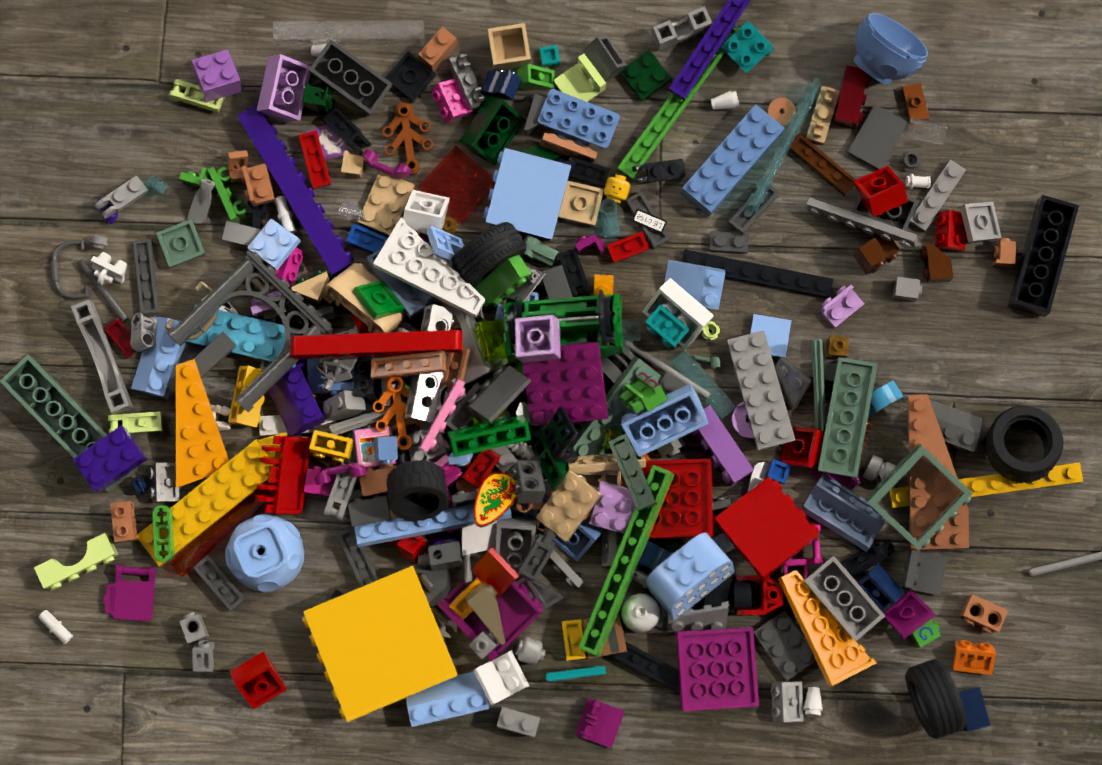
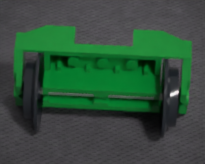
M600 289L596 296L521 301L520 296H516L515 302L505 303L503 330L505 331V355L508 362H521L516 357L513 344H516L515 319L554 315L559 320L560 345L599 341L601 358L624 353L622 298L620 294L604 295L603 290ZM615 336V345L606 346L608 337Z

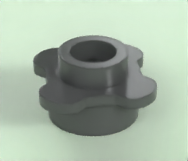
M914 150L906 155H901L899 158L906 172H910L915 167L919 168L922 164L917 152Z

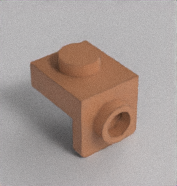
M247 150L228 153L227 168L231 181H240V173L243 172L242 166L246 165L248 168Z

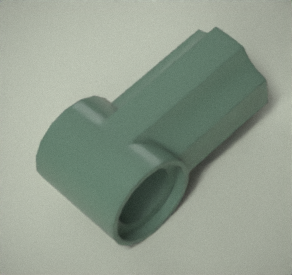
M526 235L524 238L526 252L522 256L528 259H536L552 267L559 251L542 244L541 241L530 235Z

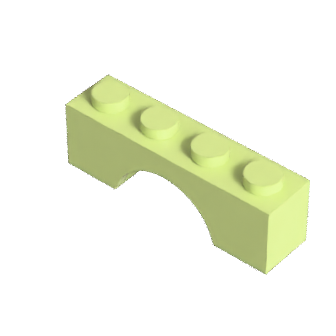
M104 533L87 541V552L79 563L72 566H64L57 560L50 559L34 567L43 589L53 591L62 586L61 583L67 580L71 582L78 579L79 574L85 571L90 573L96 570V566L101 563L106 565L115 560L114 557L119 554L110 535Z

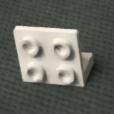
M512 650L474 669L477 680L480 682L491 705L529 686Z

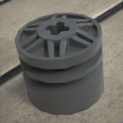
M611 338L609 340L610 346L615 345V339ZM623 345L624 353L601 358L603 378L611 386L615 384L635 357L625 345Z

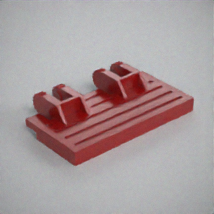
M274 435L273 444L279 445H262L263 451L276 453L275 457H261L260 462L278 464V466H270L269 483L257 484V489L271 490L270 495H256L255 498L256 501L273 502V504H265V513L302 514L305 495L304 488L310 456L309 448L312 438Z

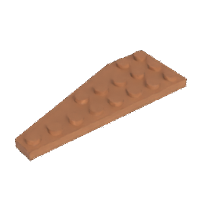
M927 394L907 395L908 453L918 443L921 444L957 478L929 396ZM924 455L908 471L909 534L916 540L962 493ZM967 504L961 505L957 509L958 513L951 520L948 519L943 524L944 528L938 534L934 533L929 538V544L924 548L921 547L919 550L969 548V509ZM909 542L910 549H912V548L917 549L914 545H912V544Z

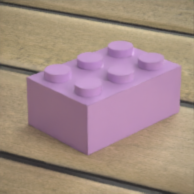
M282 54L268 56L257 111L286 122L300 121L303 109L302 99L306 83L309 82L310 72L308 70L311 66Z

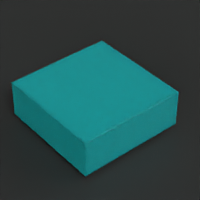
M557 45L539 48L542 67L560 65Z

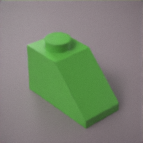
M525 64L512 69L521 78L518 89L526 91L555 89L554 70L531 64Z

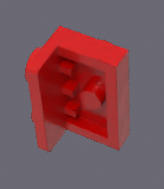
M953 210L938 212L935 247L939 250L965 251L966 231L961 212Z

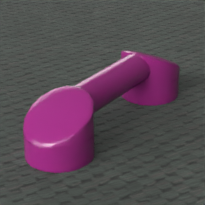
M366 149L363 153V158L370 168L382 171L396 179H405L411 173V169L402 163H399L394 169L377 162L379 157L372 150Z
M358 463L326 468L315 477L316 485L325 484L331 481L330 475L350 471L352 478L359 477L367 473L366 468Z

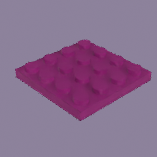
M599 341L560 345L561 359L523 363L524 376L531 381L526 386L531 426L547 425L559 407H564L572 422L608 419Z
M753 627L676 632L681 711L759 706Z

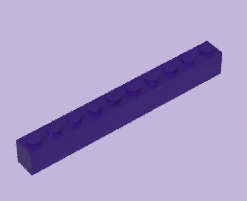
M256 104L237 116L333 278H335L350 267L354 259L349 250L345 252L342 248V245H344L343 240L339 234L335 236L332 230L335 227L330 219L326 220L323 216L325 210L320 203L316 204L313 198L316 195L311 187L307 188L304 182L307 180L303 173L296 171L294 166L297 164L292 155L287 156L285 143L282 139L278 141L275 136L278 134L273 124H268L266 119L269 117L267 114L257 111L258 105Z

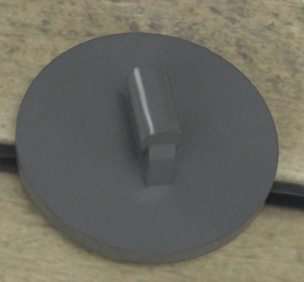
M418 560L416 564L412 563L409 567H414L430 607L437 606L449 593L451 585L449 573L447 570L433 571L430 565L419 566Z

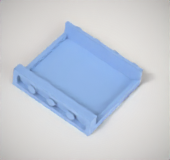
M505 148L504 152L500 151L498 163H501L499 171L495 170L493 181L496 184L494 189L490 188L488 199L491 200L490 207L485 208L483 218H486V223L494 225L509 222L514 225L517 231L552 240L571 165Z

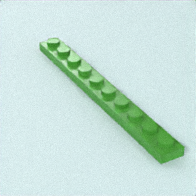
M734 26L733 29L731 30V32L729 33V35L727 36V38L725 39V41L723 42V44H724L736 31H738L739 28H737L736 26ZM722 47L719 48L685 101L673 93L669 96L617 170L632 180L635 178L639 171H632V167L646 163L726 53Z

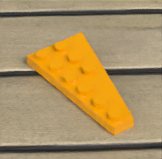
M195 359L176 365V488L211 476L229 461Z
M797 570L778 578L829 687L877 663L864 652L865 648L861 644L858 645L812 592L804 582L805 579Z

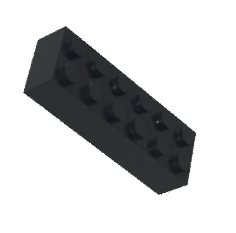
M1041 195L1037 199L1007 307L1041 317H1046L1050 314L1079 205L1046 195Z

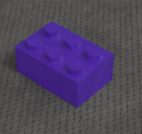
M121 425L72 460L92 489L97 493H101L148 459L127 428Z

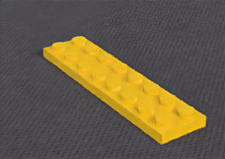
M257 439L171 507L174 556L257 490L258 483L268 481L270 466L278 465L260 462L261 457L271 456L268 452L262 450V445ZM166 512L161 515L162 523L158 522V526L168 525V522H163V516L167 515ZM152 522L136 536L157 565L162 566L166 562L158 561L154 555ZM161 528L159 530V537L166 539L168 531L166 528ZM159 542V545H169V542ZM164 546V550L160 551V555H163L165 559V555H168L169 552L165 551Z

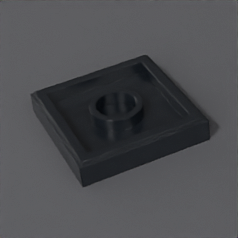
M407 51L386 75L385 79L393 84L392 87L414 103L435 79L437 74Z

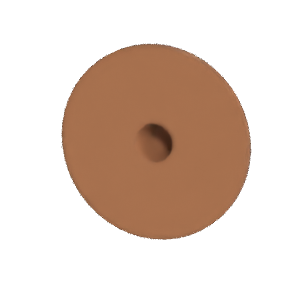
M776 98L768 107V115L779 124L787 125L795 118L796 109L789 99Z

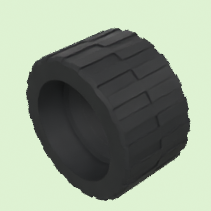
M413 460L404 462L393 468L387 476L389 508L400 519L402 518L407 521L431 519L444 511L448 505L444 470L431 461Z

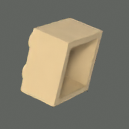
M525 23L488 29L494 69L507 70L531 64Z

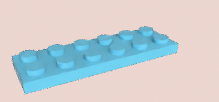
M219 310L216 316L217 319L206 333H203L196 339L186 340V342L207 347L217 336L224 332L237 345L230 353L273 362L284 347L285 328L284 325Z

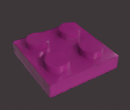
M912 590L899 598L888 610L882 611L885 615L884 619L903 639L935 617L934 612Z

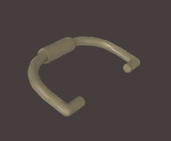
M200 281L194 288L197 292L201 287L209 293L213 291L203 281ZM219 309L199 328L196 334L191 335L187 340L196 339L203 333H206L217 319L216 316ZM170 318V320L165 325V328L168 331L172 328L171 325L174 323V320L172 318Z

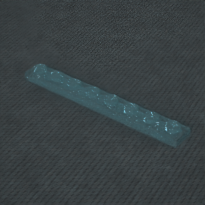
M815 77L812 83L809 82L805 89L806 95L804 98H800L797 104V113L791 115L788 123L790 126L788 130L784 129L780 138L782 140L780 146H775L772 153L774 157L771 162H767L764 168L766 172L764 177L758 179L756 184L757 190L755 194L751 193L747 203L749 204L750 212L757 213L821 88V79Z

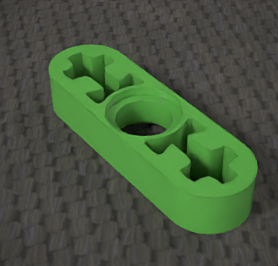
M159 505L154 508L152 514L154 555L158 561L168 562L174 557L173 516L170 507ZM163 509L167 513L166 516H163V522H168V525L158 526V522L162 523V517L158 516V512H161ZM161 528H166L168 531L166 539L159 537V530ZM159 542H169V545H159ZM164 546L165 551L169 552L168 555H165V559L163 555H160V551L164 550Z

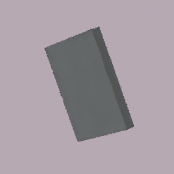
M875 104L847 153L876 170L881 169L908 122Z

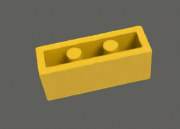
M239 366L228 419L229 423L245 427H257L261 419L260 410L261 405L264 403V395L253 405L254 408L249 413L237 403L235 398L264 370L251 366Z

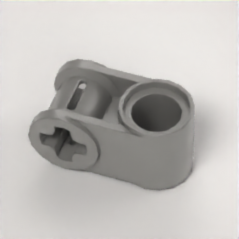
M136 313L131 321L130 345L135 351L140 352L155 345L157 320L154 317L148 318L141 313Z

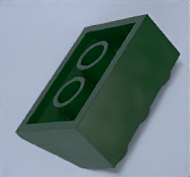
M489 95L459 142L470 152L496 166L500 151L504 152V149L509 146L525 119L502 98Z

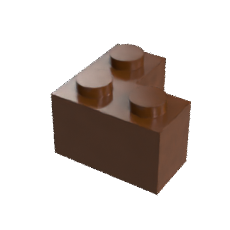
M879 236L858 248L854 258L866 274L869 272L874 274L882 268L886 261L890 263L898 257L896 254L900 249L894 240L887 241Z

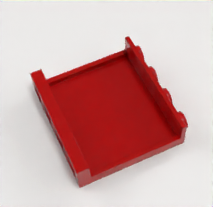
M767 477L714 518L715 525L763 582L770 578V574L813 540H816V542L819 540V529L814 523L810 524L806 520L807 516L800 508L797 509L793 505L794 501L789 494L785 495L781 491L782 487L778 481H773L770 477Z

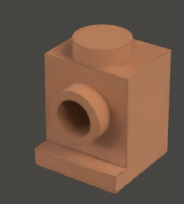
M1009 238L999 239V243L994 247L993 255L996 260L992 263V267L1012 268L1016 264V241H1010Z

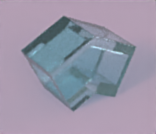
M152 174L145 183V185L160 195H163L169 185Z

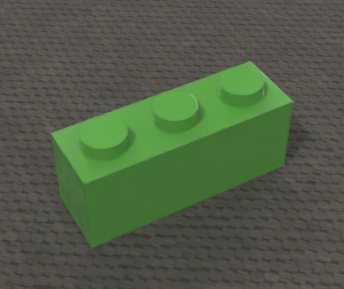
M520 255L508 258L474 289L485 299L483 305L485 308L492 305L496 307L503 302L502 298L508 297L515 292V287L525 284L527 282L526 278L532 273Z

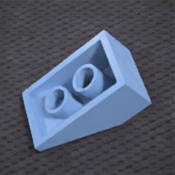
M668 260L664 284L671 278L702 306L719 310L725 278L724 269Z

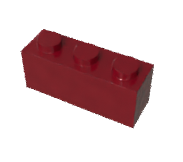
M846 66L833 124L855 129L857 123H861L863 112H860L861 105H865L867 98L864 91L865 88L869 87L871 77H868V73L861 68Z

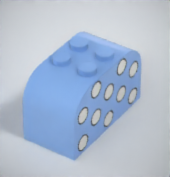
M702 533L694 537L655 568L647 579V585L650 593L672 619L676 620L735 573L733 562L707 533Z

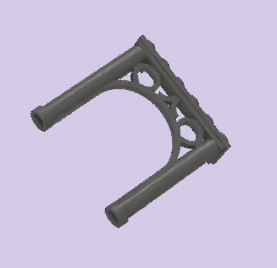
M248 250L245 256L246 259L175 328L172 327L167 334L181 346L222 305L235 298L251 297L270 305L278 313L284 324L285 343L279 356L235 398L237 403L249 413L254 408L253 405L300 360L290 358L291 334L298 336L333 335V329L324 317L320 319L316 315L318 312L310 304L306 306L302 302L304 298L297 291L293 293L289 289L290 285L283 278L279 280L275 276L277 272L270 265L265 266L266 264L258 253L255 252L253 254ZM255 278L261 279L265 283L264 290L261 292L252 291L250 287L251 281ZM241 284H246V291H235ZM270 284L281 293L279 296H271L270 294L268 297L265 296L270 290ZM288 300L298 311H291L286 317L284 315L287 313L285 303ZM299 316L304 320L305 325L301 330L290 328L289 322L292 317Z

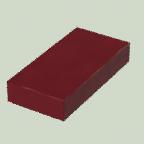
M119 317L104 328V331L126 358L129 359L137 352L130 345V330Z

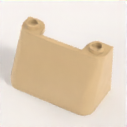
M361 263L352 264L325 286L323 299L329 304L333 301H336L335 304L337 306L342 304L368 326L370 333L372 331L374 333L395 332L408 319L404 310L401 313L376 320L371 317L352 291L355 287L379 280L368 272L367 268Z

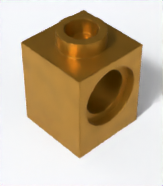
M830 335L827 339L826 358H847L849 337Z

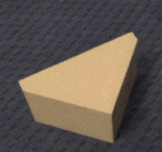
M324 272L292 286L291 289L293 292L297 291L303 298L320 304L325 286L330 278L327 272Z

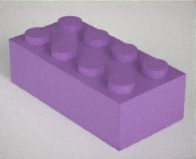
M708 406L704 409L709 424L691 432L693 436L697 435L700 440L699 445L701 449L709 453L712 465L720 469L722 472L720 476L725 484L729 483L733 486L751 474L754 469L712 407Z

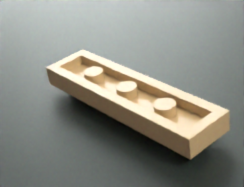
M635 451L641 468L646 467L644 455L639 457ZM613 453L578 456L575 463L566 462L568 471H573L576 475L586 472L599 473L601 471L620 470Z

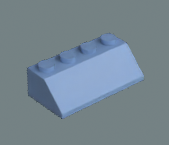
M154 316L157 320L156 342L154 346L143 350L131 389L168 399L171 389L167 386V383L176 376V365L180 363L186 341L179 346L167 334L168 330L165 328V325L170 318ZM174 320L171 327L175 328L181 321Z
M691 383L667 394V400L650 412L643 409L637 414L632 411L621 416V425L639 457L709 424L701 402Z
M475 672L458 675L406 698L412 727L489 709L488 699L480 682L477 680Z

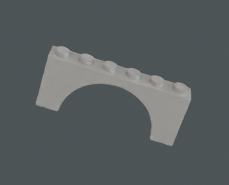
M436 298L434 301L440 302L454 310L453 313L458 318L462 329L463 347L471 349L463 387H468L493 374L496 371L495 363L489 355L487 343L482 338L480 326L475 321V318Z

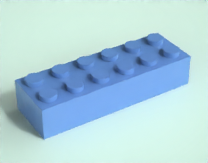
M755 104L682 187L681 194L710 217L777 141L785 128Z

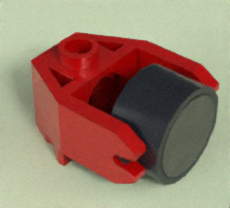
M758 575L736 576V581H733L732 584L733 610H736L737 615H764L783 605V589L780 583L772 579L763 582ZM750 581H754L761 586V606L754 610H751ZM770 592H774V599L770 597Z

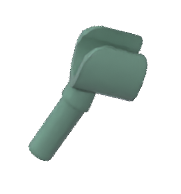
M696 355L694 357V360L710 363L711 369L721 368V361L718 357L706 358Z

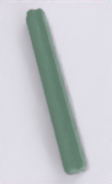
M813 339L812 363L815 429L825 432L823 347L821 339Z

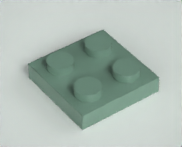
M192 219L156 232L170 269L206 255Z

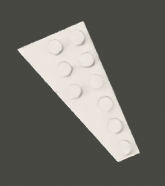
M400 218L375 259L373 267L476 318L485 303V299L470 284H467L460 277V274L453 270L443 258L436 256L432 247L427 242L425 243L418 236V233Z

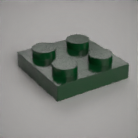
M650 49L620 72V75L641 102L672 80V77Z

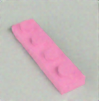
M457 379L454 382L419 446V449L428 452L429 449L432 450L437 442L435 439L437 433H442L447 424L444 422L447 415L451 416L456 408L454 402L457 398L460 399L465 391V388H463L465 383Z

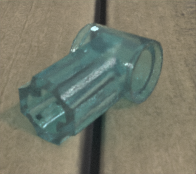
M605 199L600 205L604 238H615L620 236L617 204L612 199ZM611 205L614 210L611 213H606L603 207Z

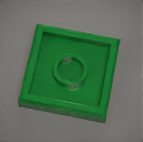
M384 280L355 287L352 291L374 320L401 313L405 308Z

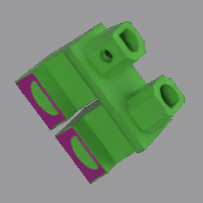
M640 372L636 376L638 381L633 385L625 384L626 391L619 396L623 404L630 406L636 414L643 409L650 412L667 400L661 385L644 372Z

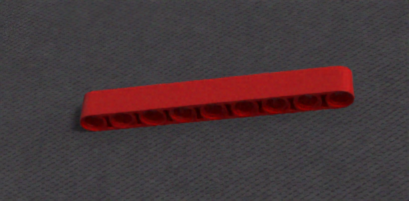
M460 330L290 337V358L293 359L410 355L437 351L459 353L463 351V335Z

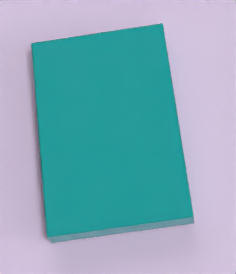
M604 666L553 672L547 673L546 677L547 681L606 674V669Z

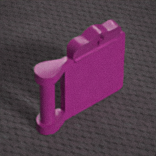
M117 564L115 584L107 585L106 594L103 597L105 613L113 615L114 619L151 621L153 617L156 566L140 568L123 567V564ZM123 574L149 576V582L122 580Z

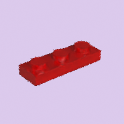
M317 130L300 134L299 139L313 189L332 185Z

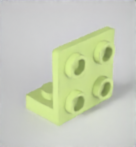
M585 54L578 57L576 65L554 79V83L561 92L586 102L606 90V82Z

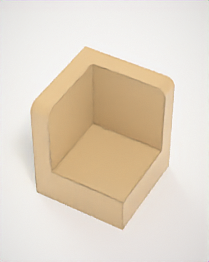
M344 151L341 169L343 177L362 179L365 161L363 156L352 155L349 151Z

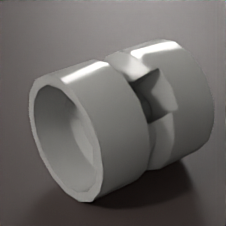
M872 455L863 471L862 477L869 481L876 480L879 485L896 465L890 462L883 463L882 458Z

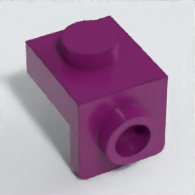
M595 233L589 237L585 235L576 240L575 248L578 254L593 246L596 247L600 255L604 253L603 248L605 244L601 237L597 238Z

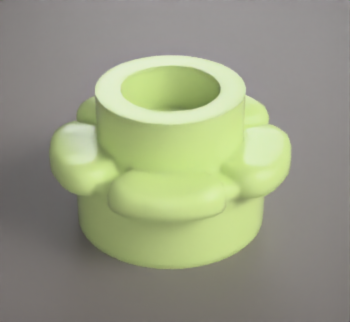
M709 321L702 330V336L710 340L716 339L720 333L719 326L712 321Z

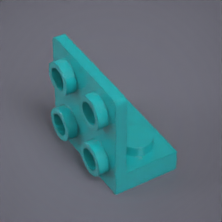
M749 21L721 46L745 73H748L767 54L771 55L775 51L769 41Z
M661 304L645 321L647 325L646 330L654 337L656 335L662 338L660 340L661 343L668 349L671 347L676 349L677 344L690 330Z

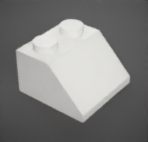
M412 190L404 209L403 220L416 232L427 234L426 231L430 225L442 230L450 198Z

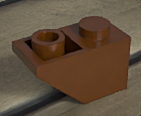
M930 242L925 243L920 250L921 259L925 262L923 277L924 279L927 278V284L951 281L954 278L951 259Z

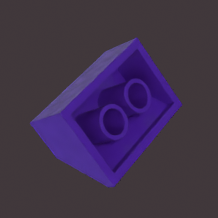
M300 366L287 371L269 389V393L290 436H297L326 422Z

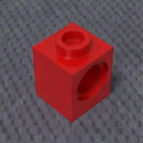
M420 536L401 539L397 544L400 555L415 564L418 562V555L424 554L427 550L425 540Z

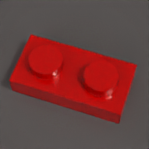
M643 232L607 245L613 264L649 250Z
M492 449L480 451L462 477L478 488L501 456Z

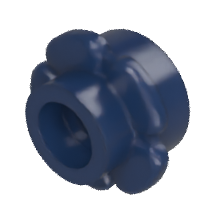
M136 476V479L131 482L138 495L141 493L145 494V489L148 487L143 478L139 479Z

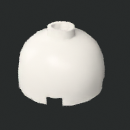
M638 593L625 600L621 608V617L623 623L634 632L643 633L651 630L657 624L660 618V609L653 597Z

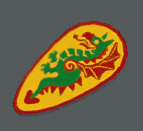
M494 472L483 479L474 506L476 526L482 528L494 523L517 500V495L514 494L515 482L511 479L510 474Z

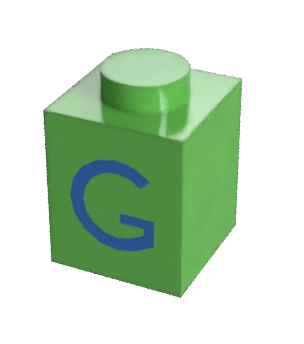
M929 620L910 634V637L916 647L921 648L941 636L939 633L940 627L935 620Z

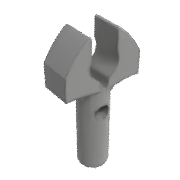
M435 606L430 607L434 618L440 624V632L443 637L451 638L446 632L445 625L451 626L457 633V625L453 620H446Z

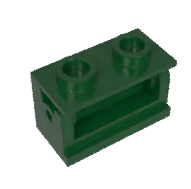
M306 83L302 99L306 112L327 115L334 108V100L329 88L326 87L325 92L319 87Z

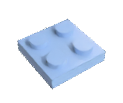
M270 219L247 248L253 254L255 252L258 253L263 261L278 270L301 240L273 219Z

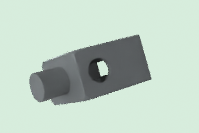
M459 541L428 547V554L418 555L419 566L430 565L433 571L463 568L462 548Z

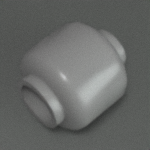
M525 637L523 640L520 639L518 641L515 654L519 661L535 665L538 661L543 660L545 650H543L541 641Z

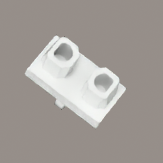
M102 252L98 257L93 256L91 259L92 270L95 271L94 276L98 277V284L103 285L106 281L112 283L113 280L122 284L125 280L124 274L127 264L121 260H117L114 266L109 264L111 256L105 252Z

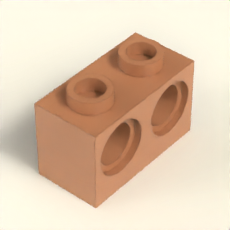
M134 502L110 503L114 542L120 544L139 541L136 536L138 532Z
M970 594L966 599L960 617L964 618L963 622L972 626L975 624L982 626L981 630L992 634L993 632L1000 631L1008 610ZM971 606H976L978 609V614L975 617L970 614ZM990 614L996 617V622L993 625L988 622Z

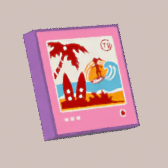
M392 425L387 426V429L382 432L378 431L376 427L353 430L356 463L365 466V468L385 465L380 464V460H375L374 437L393 436Z

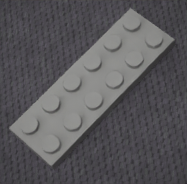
M764 330L728 339L726 342L757 451L794 442V433Z

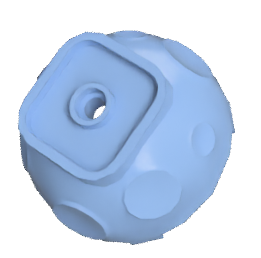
M262 514L247 519L235 528L225 549V558L228 568L240 584L257 592H270L282 589L300 573L304 563V548L300 533L292 523L278 516ZM260 548L265 550L263 555L258 554Z

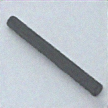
M81 259L77 264L122 322L127 321L129 317L105 286L98 284V277L94 276L92 269L84 259Z

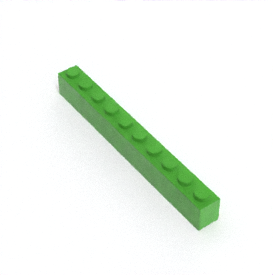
M655 465L652 466L647 482L657 505L642 512H639L637 507L635 508L578 648L601 656L673 480L674 474Z

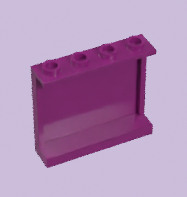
M472 572V579L474 581L477 577ZM464 579L446 598L438 603V606L473 641L484 630L490 631L474 610L463 620L449 606L470 585L465 584ZM514 581L499 598L496 597L505 644H499L486 655L491 661L544 611L541 608L543 606L537 598L533 599L528 594L529 590L522 583L519 585Z

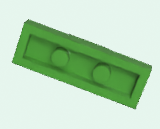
M212 167L208 169V172L215 183V187L230 220L233 223L239 222L237 215L243 216L247 213L245 209L237 210L238 206L243 203L241 200H238L233 204L231 201L233 195L229 187L225 188L223 182L231 181L230 176L222 177L227 168L221 167L217 172Z

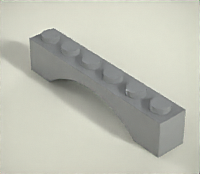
M86 300L71 306L76 322L95 362L104 396L111 413L117 415L133 409L134 407L94 303Z

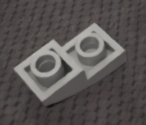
M226 221L222 240L249 246L261 229Z

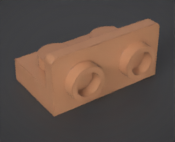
M266 163L249 168L246 165L242 166L243 172L240 173L242 183H246L247 190H244L247 202L251 201L253 206L275 201Z

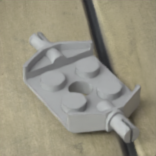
M355 324L353 329L335 334H360L361 330H358ZM358 357L321 358L316 368L326 379L322 390L329 392L334 383L352 379L351 370Z

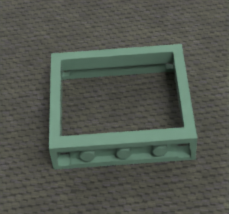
M918 443L865 498V501L919 550L921 547L924 548L929 544V538L934 533L938 534L944 528L943 524L948 519L951 520L958 513L957 509L961 505H966L971 500L973 493ZM924 455L962 493L916 540L877 503Z

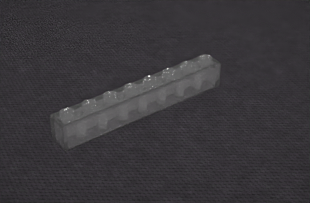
M424 20L273 21V40L276 47L327 44L330 39L340 46L425 45Z

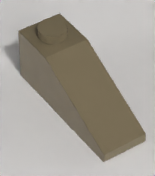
M482 582L465 595L466 601L500 644L504 645L505 639L495 596L497 592L492 585L487 586L485 582Z

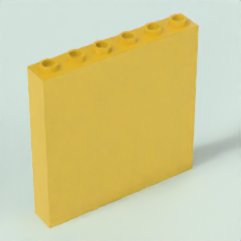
M413 566L303 611L305 615L302 617L306 628L310 627L312 632L309 635L313 646L317 645L318 660L320 664H324L327 671L324 672L328 683L332 682L334 687L331 690L335 701L339 700L341 708H339L340 715L347 722L458 676Z

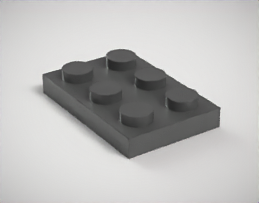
M785 610L753 631L754 636L785 681L816 661L809 644Z

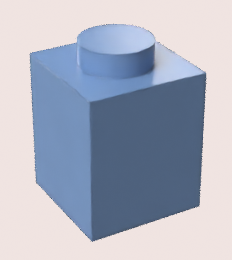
M397 436L374 437L375 460H380V464H392V460H398Z

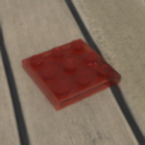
M455 145L418 188L425 193L450 198L447 213L462 225L486 198L490 188L493 189L496 182L493 181V176Z

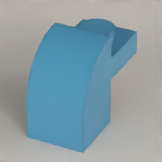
M894 380L873 391L868 418L904 397Z

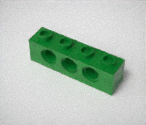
M524 415L448 432L450 448L454 457L531 440L528 421Z

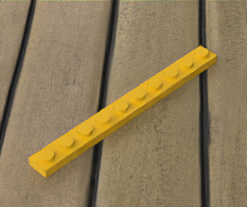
M1079 462L1054 466L1045 477L1028 483L1011 481L1000 474L958 480L973 493L971 497L1079 483L1083 482ZM909 486L889 490L891 509L909 506Z

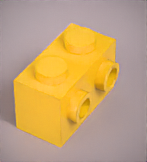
M314 430L309 449L314 453L313 456L325 458V456L333 457V461L344 463V460L349 461L354 442L351 438Z

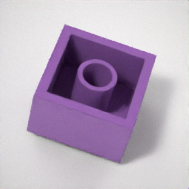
M228 49L192 60L193 73L205 103L241 92V80Z

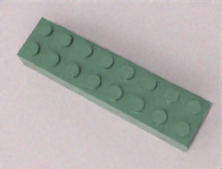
M27 354L0 380L5 388L73 458L108 435L30 355ZM129 472L128 474H126L125 476H123L121 479H119L118 481H116L115 483H113L111 486H109V487L106 488L105 490L108 491V492H111V491H112L117 485H119L131 472Z

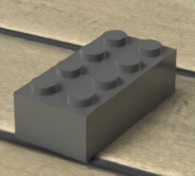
M332 39L329 40L308 70L370 116L393 85Z

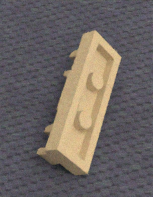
M821 86L806 136L809 141L824 145L840 91Z

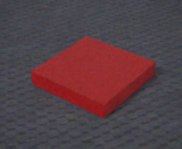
M493 548L489 549L471 570L481 582H485L487 586L492 585L497 592V595H495L497 598L519 577L514 569Z

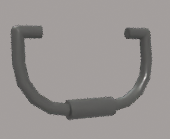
M74 240L62 243L54 251L52 262H50L51 279L55 289L60 295L68 299L88 298V286L84 287V294H68L60 288L58 283V262H56L57 256L63 248L71 245H80V250L85 251L84 240Z

